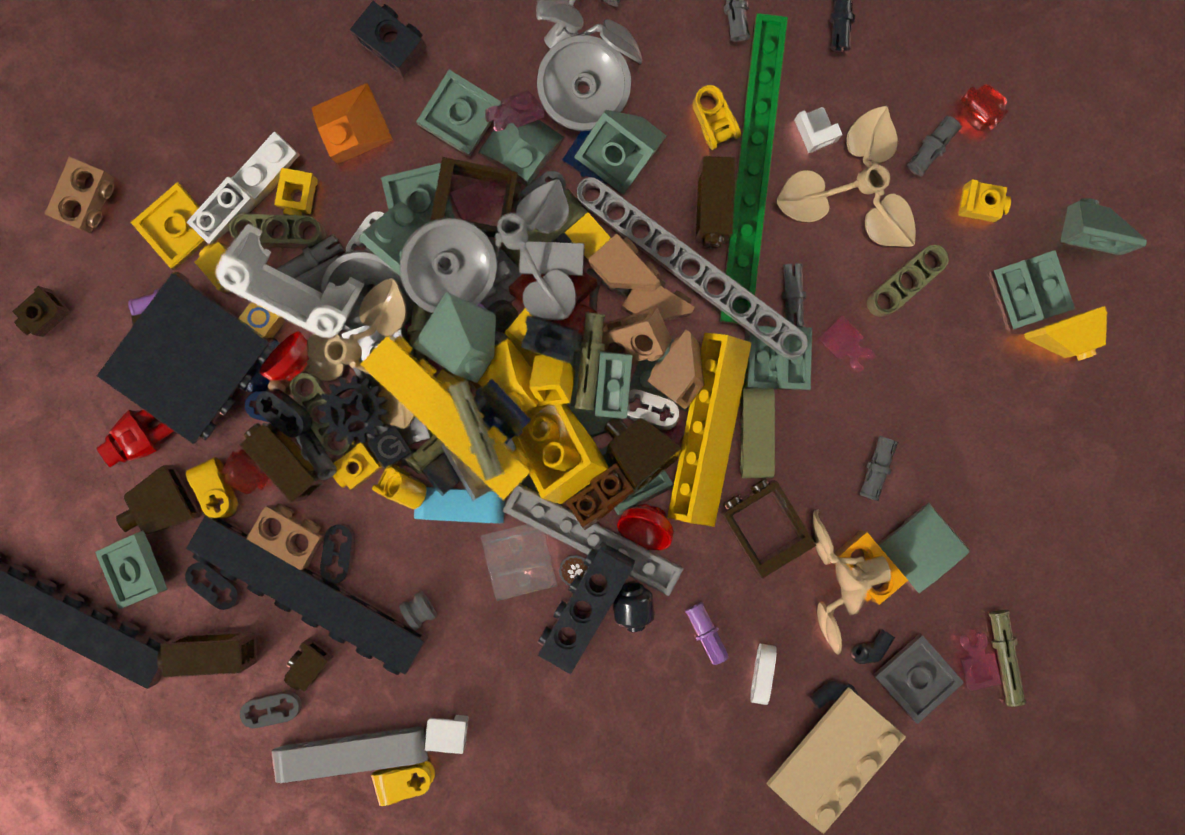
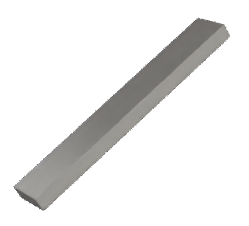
M520 483L512 491L503 508V512L587 555L592 547L598 550L602 542L608 544L635 560L633 570L629 575L630 577L668 596L671 594L683 571V567L598 523L584 530L569 508L542 499L538 492Z

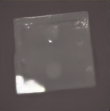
M526 524L481 535L497 601L557 586L544 532Z

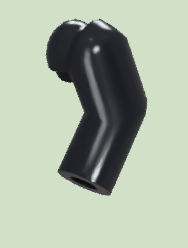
M882 629L874 642L857 644L852 648L851 655L853 660L859 664L881 661L895 637Z
M831 680L809 698L818 709H821L829 701H837L848 687L857 695L858 692L849 683Z

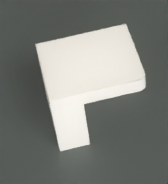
M823 107L807 114L805 110L799 112L794 119L808 153L837 142L843 135L838 123L831 125Z
M456 715L454 720L429 718L427 721L425 751L463 754L466 747L468 716Z

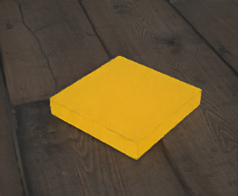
M176 182L131 221V224L172 270L177 269L206 243L187 223L190 217L199 209L200 205L179 182Z

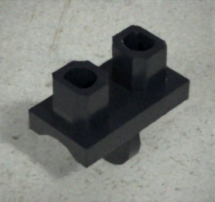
M534 316L526 317L527 332L522 341V348L567 363L573 362L574 353L580 351L582 334L578 333V330Z

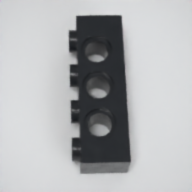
M604 542L601 543L598 550L592 547L583 563L587 566L583 576L576 574L568 588V591L572 593L568 602L566 603L561 600L552 616L557 619L552 629L546 626L537 642L542 645L538 656L571 674L633 570L635 560ZM595 574L603 575L607 579V584L602 586L596 585L592 581L591 576ZM578 601H586L591 605L592 609L587 612L581 611L576 606V603ZM564 627L572 628L576 632V636L566 637L561 632V629Z

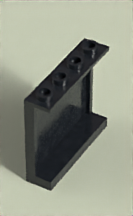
M172 272L99 371L97 377L186 440L195 444L201 438L206 441L217 427L213 421L218 414L226 415L236 401L231 398L238 388L244 390L253 379L254 375L250 371L256 363L263 365L273 350L269 346L273 339L270 337L266 339L190 284L188 282L189 278L182 273Z

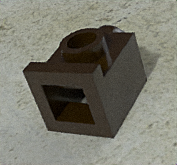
M37 286L34 289L35 292L12 312L18 317L14 323L26 335L31 333L32 335L43 337L71 312L51 289ZM36 310H38V314H37V316L34 318V317L32 316V313H34Z
M310 638L299 646L303 653L297 650L286 665L290 669L284 676V682L295 690L301 689L304 692L311 687L333 658L331 654Z

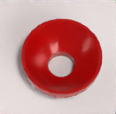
M300 331L289 335L272 351L261 366L259 373L271 381H291L308 364V340Z
M641 504L625 510L617 523L618 531L623 537L648 550H664L668 548L672 543L674 535L673 526L665 516L666 513L661 508L648 504Z

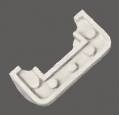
M247 224L223 254L219 263L217 278L221 285L319 336L332 337L337 335L347 320L364 283L350 277L341 286H335V284L329 282L324 293H321L266 265L272 251L264 250L261 246L260 236L263 231Z

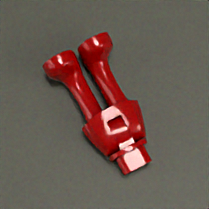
M144 409L138 412L128 410L109 432L110 434L105 437L106 441L96 449L104 462L109 467H113L120 461L126 463L127 461H133L160 449L159 442L175 431L162 422L152 428L149 423L156 418Z

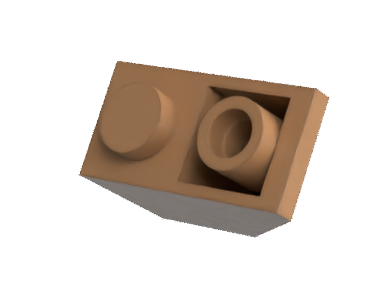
M616 234L588 259L589 265L610 288L656 290L660 286V280L657 278L660 275L659 271L650 261L647 260L645 263L641 261L636 255L639 252L638 248L627 237L622 240Z
M658 278L660 286L656 290L632 289L621 307L622 310L630 315L657 307L663 321L690 316L695 308L690 304L691 298L678 290L673 294L664 288L666 283Z
M687 330L672 342L669 353L663 361L658 362L653 367L651 376L647 380L683 409L688 407L704 386L700 342Z

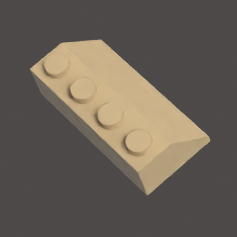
M848 687L769 779L767 785L802 818L824 834L898 748L906 736Z

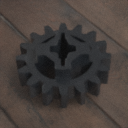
M353 375L351 383H349L345 377H341V386L338 387L330 383L328 386L332 393L330 395H321L327 402L326 405L318 406V410L325 412L326 416L322 417L319 421L320 423H329L330 426L325 431L327 434L331 435L337 432L336 441L342 442L347 437L348 444L355 445L358 437L361 443H368V434L377 437L379 434L375 428L377 426H386V423L381 420V416L389 414L388 410L382 409V404H385L388 399L386 397H378L382 390L381 387L375 386L372 389L370 388L372 380L366 378L360 384L359 376ZM356 389L349 397H339L348 390ZM369 398H371L373 402L374 413L370 412L367 403ZM350 405L356 406L360 410L358 416L352 415L348 410ZM334 408L337 409L340 417L338 423L334 416ZM364 422L368 424L362 430L351 432L359 423Z

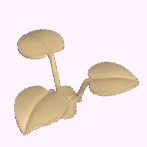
M882 106L866 112L852 124L848 131L847 147L849 152L854 156L863 157V163L869 167L858 174L855 182L825 191V182L819 174L809 170L797 172L786 181L777 197L779 208L794 220L800 222L818 221L829 212L830 206L826 198L827 196L858 187L864 194L875 193L873 203L876 208L868 211L865 217V229L869 237L877 244L883 246H914L916 239L915 221L911 208L905 199L893 193L886 195L880 202L881 196L884 195V189L890 182V175L887 169L878 165V163L889 160L896 152L898 144L896 129L892 123L888 107Z
M387 279L380 282L363 299L359 310V318L363 324L371 326L368 330L358 334H350L348 339L342 338L338 333L332 337H322L314 333L308 339L309 360L307 363L310 367L306 371L309 374L323 381H334L343 375L345 364L370 374L358 361L362 355V348L358 340L373 335L376 330L384 336L393 335L403 327L407 318V305L396 280ZM379 384L378 386L382 390L378 397H386L388 399L385 404H382V409L389 411L388 415L381 416V420L402 429L407 428L415 416L382 384Z
M816 509L813 512L812 537L816 544L815 548L824 564L836 563V575L842 588L841 598L827 607L824 602L818 604V622L825 639L834 652L839 655L843 653L841 651L842 639L837 622L833 617L835 608L845 603L851 615L857 614L867 590L871 589L873 585L890 581L891 573L889 565L883 556L866 561L863 556L858 558L837 557L833 552V545L829 534L818 516L819 509ZM847 564H856V567L851 570Z

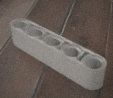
M411 727L276 747L271 750L275 782L287 783L423 763L428 760V754L425 751L424 727Z

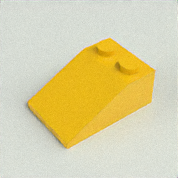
M537 403L535 407L515 418H507L503 421L516 448L520 449L531 460L528 464L532 468L529 474L541 498L544 500L562 504L589 485L592 479L609 469L597 444L567 404L540 406Z

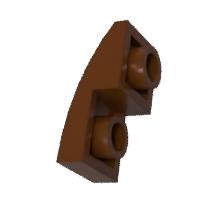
M617 464L590 481L592 485L566 502L584 530L611 512L634 491Z

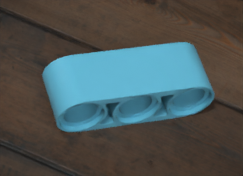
M426 487L427 491L423 503L417 509H414V519L504 523L505 512H503V508L505 506V499L503 500L494 491H490L473 501L466 489L452 488L441 496L434 487Z

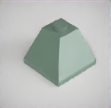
M513 102L478 153L500 169L518 172L516 180L527 187L535 181L563 141L564 136Z
M605 110L574 158L624 195L667 135L643 117Z
M1082 198L1067 208L1061 243L1115 255H1123L1146 246L1147 240L1110 207L1099 205L1100 202L1098 200Z
M446 292L416 339L413 347L451 373L478 383L494 358L496 315L487 309Z

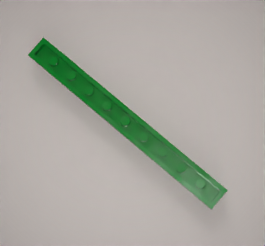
M759 13L755 17L734 194L733 234L729 239L725 269L727 276L754 296L788 17ZM738 299L733 304V310L738 314H745L751 308L749 301L746 299ZM720 311L719 322L739 324L723 311Z

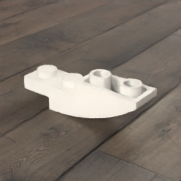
M273 132L233 177L228 176L190 217L187 223L208 244H212L229 231L230 222L235 216L249 214L271 193L279 183L281 168L288 169L300 154L278 133Z

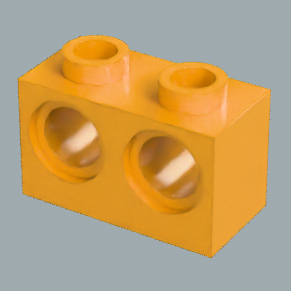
M860 530L834 552L837 557L851 558L854 550L862 549L865 561L880 556L886 559L890 568L891 580L884 582L883 586L879 589H873L871 586V589L867 590L864 598L866 602L872 600L880 605L908 581L866 531ZM847 564L851 570L856 567V565Z

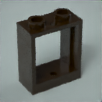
M703 156L698 168L695 243H703V248H721V244H726L733 234L735 157Z
M442 157L430 222L442 218H453L445 216L452 174L506 185L500 219L506 214H511L512 201H519L522 183L516 182L518 172ZM467 221L480 229L488 237L495 238V235L499 233L497 226Z
M256 423L244 433L246 439L239 445L290 502L305 500L326 481L320 480L317 477V473L311 463L303 458L298 445L270 423H263L262 425Z
M766 478L750 487L752 493L746 497L741 498L740 495H737L725 502L724 506L726 509L720 512L758 576L762 579L816 546L779 483L775 480L768 482ZM772 493L798 537L759 560L733 515L767 494Z
M255 632L185 635L163 643L157 654L158 667L162 669V677L241 673L256 663Z

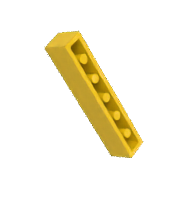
M704 333L701 346L704 386L689 406L667 518L715 527L752 342L730 335Z
M386 336L360 365L504 500L531 472L532 468L528 465L531 460L520 449L516 448L513 451L504 443L507 437L497 427L493 425L489 428L485 425L490 439L494 438L496 445L493 447L505 472L485 481L475 453L471 454L470 452L471 443L451 394L448 391V388L453 385L448 381L442 384L434 376L437 372L436 369L424 358L418 361L410 353L413 350L412 346L401 336H398L396 339L393 336Z

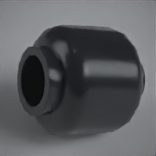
M628 583L623 585L613 602L616 623L621 627L627 628L629 632H639L644 630L645 626L654 620L653 595L649 589L644 588L643 584Z

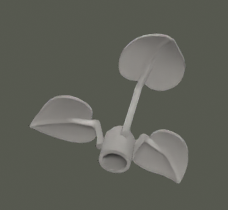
M537 0V19L556 22L544 37V41L550 49L569 37L589 36L595 32H600L602 39L608 45L633 59L639 65L642 64L641 52L635 38L619 23L605 19L602 24H596L579 34L578 30L582 28L584 21L581 14L573 6L576 0Z
M559 179L541 185L524 197L517 207L516 214H506L499 220V233L495 235L494 252L496 257L499 254L502 242L509 249H520L537 280L525 288L523 293L524 306L534 317L546 320H563L567 318L573 311L576 302L575 288L571 279L559 270H552L542 278L525 245L528 241L527 231L532 232L536 228L541 233H552L566 223L569 217V205ZM442 258L439 261L443 268L448 265V258Z

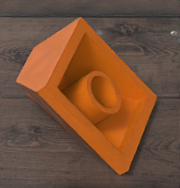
M368 83L311 107L317 129L329 156L337 165L393 140Z

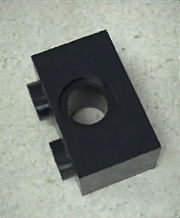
M372 1L350 28V31L355 40L403 77L426 49L421 39L423 34L412 24L408 23L405 26L397 20L398 14L388 5L384 4L381 7ZM394 31L398 33L396 39L392 42L383 41V37L387 32Z

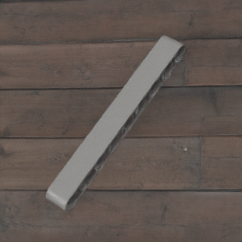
M586 178L579 183L577 187L578 199L590 213L622 237L629 238L638 249L784 358L795 360L804 354L808 340L800 329L600 180ZM596 188L600 190V195L595 201L585 200V194L589 189ZM617 206L624 208L625 213L621 219L613 220L609 218L611 209ZM637 226H648L650 228L649 234L642 239L636 238L633 233ZM664 243H670L675 247L674 253L669 257H662L658 254L659 247ZM690 261L700 265L699 272L694 276H687L683 273L684 265ZM714 280L722 281L725 284L724 292L719 295L711 294L707 290L710 282ZM738 299H746L749 301L751 308L745 314H738L733 310L734 302ZM769 317L775 321L776 328L773 332L764 333L758 328V323L762 318ZM790 336L797 337L801 341V349L797 352L787 351L783 345L784 340Z

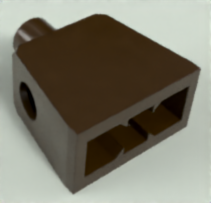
M612 418L604 427L606 432L613 438L607 447V458L612 466L617 464L634 489L631 493L633 496L676 462L681 452L679 445L643 418L638 419L629 427L620 418Z
M163 465L124 495V500L129 509L117 515L116 520L124 532L139 526L140 530L144 531L145 535L195 520L201 516L174 465Z

